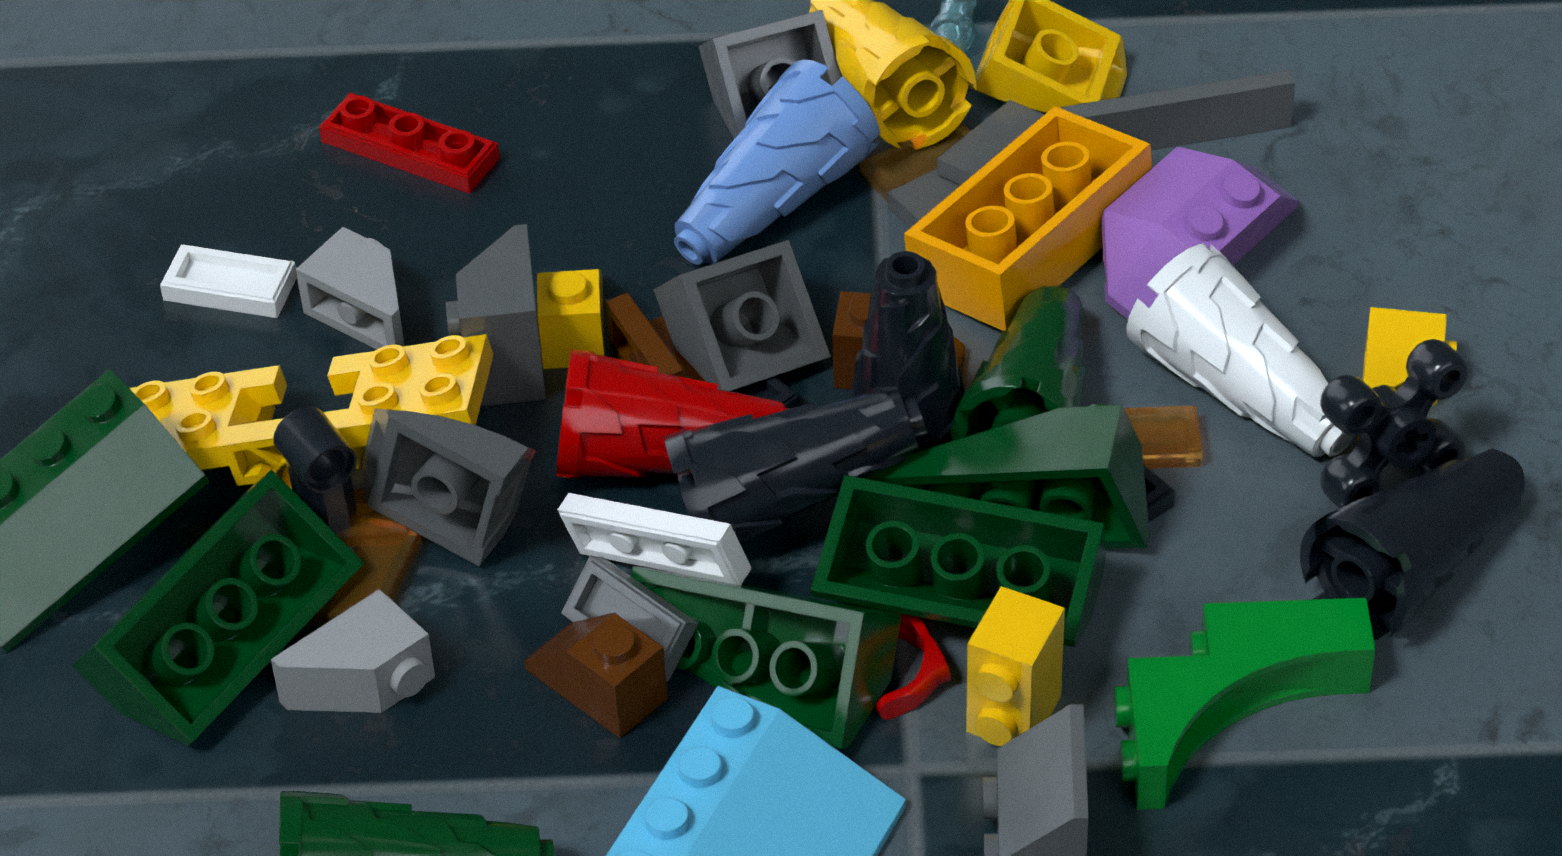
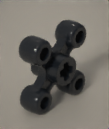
M1430 339L1418 344L1407 358L1406 371L1408 377L1398 390L1389 385L1371 388L1362 379L1353 375L1338 376L1323 390L1320 406L1325 417L1343 433L1353 436L1360 435L1358 444L1350 454H1341L1331 459L1321 473L1320 483L1323 492L1339 508L1380 491L1381 482L1379 476L1389 463L1395 468L1400 469L1416 465L1426 473L1447 461L1464 459L1465 446L1462 438L1442 420L1427 418L1428 411L1437 399L1442 400L1455 395L1463 387L1467 379L1468 370L1465 360L1447 343Z

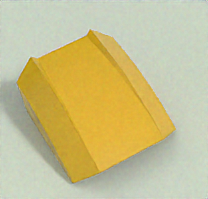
M1009 0L986 44V49L975 75L977 92L1004 103L1012 100L1045 114L1054 106L1061 108L1120 98L1127 77L1124 41L1121 35L1050 0Z

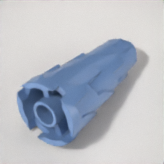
M803 59L794 62L779 77V80L748 118L745 127L718 158L714 170L702 183L690 206L675 223V233L677 236L674 238V244L685 259L696 265L702 262L710 265L716 263L745 239L759 234L781 215L785 217L825 185L842 177L855 165L862 162L879 145V143H873L880 135V130L872 110L861 94L843 76L832 86L820 78L829 69L828 66L813 60Z

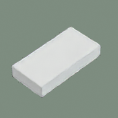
M181 244L160 284L163 301L278 318L297 279L295 262Z

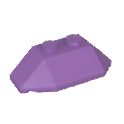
M1177 146L1109 205L1102 214L1103 261L1106 276L1105 302L1126 319L1129 318L1137 299L1150 308L1158 295L1147 284L1173 258L1198 244L1203 243L1209 249L1211 244L1232 265H1235L1297 208L1299 200L1253 165Z

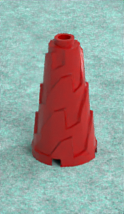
M571 349L556 476L566 478H579L580 476L645 478V473L674 474L665 446L664 436L681 429L692 430L752 414L753 419L791 408H785L782 402L717 389L718 384L659 373L656 366L597 355L590 350Z

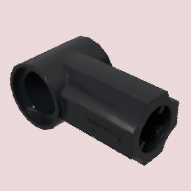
M316 407L296 409L285 416L278 424L274 432L273 443L287 463L292 490L337 535L351 528L350 520L357 511L351 475L357 465V456L352 447L320 409Z

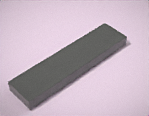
M1290 70L1065 106L1061 107V109L1150 143L1151 150L1289 128L1292 124L1295 81Z

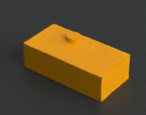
M1054 106L904 233L906 251L917 253L931 262L937 273L938 286L945 306L997 329L1007 331L1025 296L1039 287H1059L1103 248L1102 214L1109 205L1152 169L1151 144Z

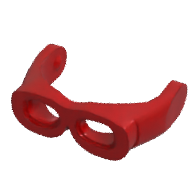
M906 614L901 616L898 637L915 647L921 648L924 657L920 670L914 680L905 687L890 692L878 700L876 710L882 719H893L915 709L939 685L951 680L948 664L935 640L929 634L921 617Z

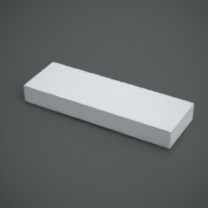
M568 493L557 509L580 554L601 556L609 560L735 585H741L752 569L729 523Z

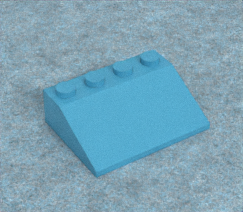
M717 686L606 856H878L906 809V799L781 709Z

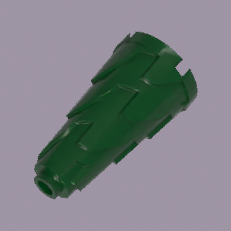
M1043 286L1025 296L1008 330L1002 331L988 361H982L969 389L964 393L957 405L951 426L953 441L1057 408L1086 406L1081 404L1087 366L1082 365L1085 341L1080 338L1084 308L1080 298L1070 288Z
M281 791L280 856H554L553 839H540L539 827L488 821L480 814L412 811V804L349 800V798L341 794L306 791Z

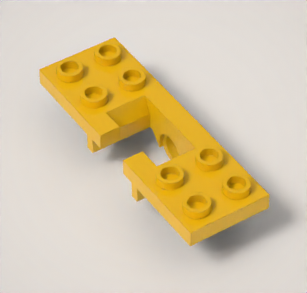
M487 334L469 337L451 335L443 337L436 342L410 346L392 344L383 346L375 351L333 357L327 376L334 395L353 393V397L348 409L323 413L354 450L357 456L355 469H359L375 408L437 415L476 425L494 356ZM280 365L225 374L221 372H208L196 378L165 383L155 380L130 388L201 470L229 466L237 486L255 484L272 469L292 489L289 473L286 469L287 463L273 443L274 432L278 424L284 419L272 420L276 409L275 405L282 403L287 388Z

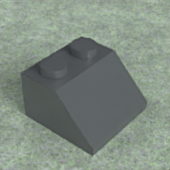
M823 10L715 37L698 46L713 101L734 139L745 127L748 118L779 80V77L794 62L803 59L813 60L828 66L829 69L820 78L832 86L841 78Z
M527 224L514 225L456 274L458 300L446 302L449 336L469 337L487 334L494 354L480 407L546 400Z
M789 240L681 274L654 289L674 348L706 382L718 384L717 389L733 391L831 357Z
M1069 704L997 749V777H983V819H997V833H984V856H1087L1088 793L1084 704Z

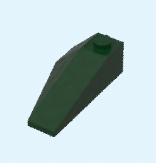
M1093 404L1084 407L1057 408L909 454L905 460L864 478L1100 522L1105 525V549L1148 547L1150 536L1142 445L1123 405Z
M632 566L631 577L698 622L676 666L678 669L690 671L714 688L720 686L781 709L832 747L840 749L849 748L891 682L902 614Z

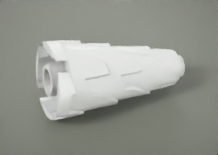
M1202 243L1185 250L1167 263L1147 284L1158 296L1150 308L1137 299L1129 315L1126 327L1127 337L1143 353L1148 354L1194 387H1202L1238 415L1253 419L1265 429L1296 444L1312 457H1321L1324 454L1334 457L1350 444L1354 436L1340 431L1325 417L1321 410V394L1328 385L1321 370L1297 346L1299 341L1259 300L1261 297L1215 247L1210 244L1209 249Z

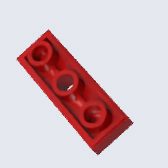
M351 92L319 126L321 142L469 194L500 159L497 142Z

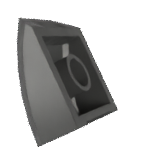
M375 408L362 460L365 501L371 509L480 566L504 537L521 505L519 502L531 460L536 450L506 436L458 420L406 410Z

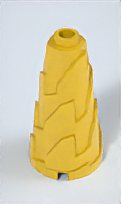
M873 0L810 1L809 13L823 10L840 75L867 102L878 123L879 136L885 142L900 149L902 148L898 143H909L917 150L939 142L950 135L961 124L972 106L965 97L969 85L976 91V77L970 59L954 42L948 38L938 36L914 18L903 17L882 2H875Z

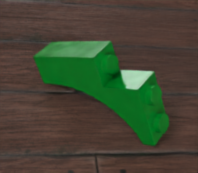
M1342 598L1203 603L1201 631H1190L1189 656L1128 658L1126 686H1114V719L1116 728L1128 727L1129 740H1120L1119 743L1120 776L1122 782H1134L1136 809H1165L1175 781L1192 756L1225 728L1249 715L1286 702L1316 696L1369 694L1375 645L1367 599Z

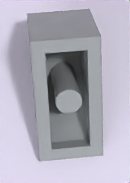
M342 227L296 268L303 313L375 349L392 344L405 346L390 249L384 247L375 239L365 238Z
M380 589L271 659L279 702L287 710L382 713L403 698L415 695L427 682L435 678L429 634Z

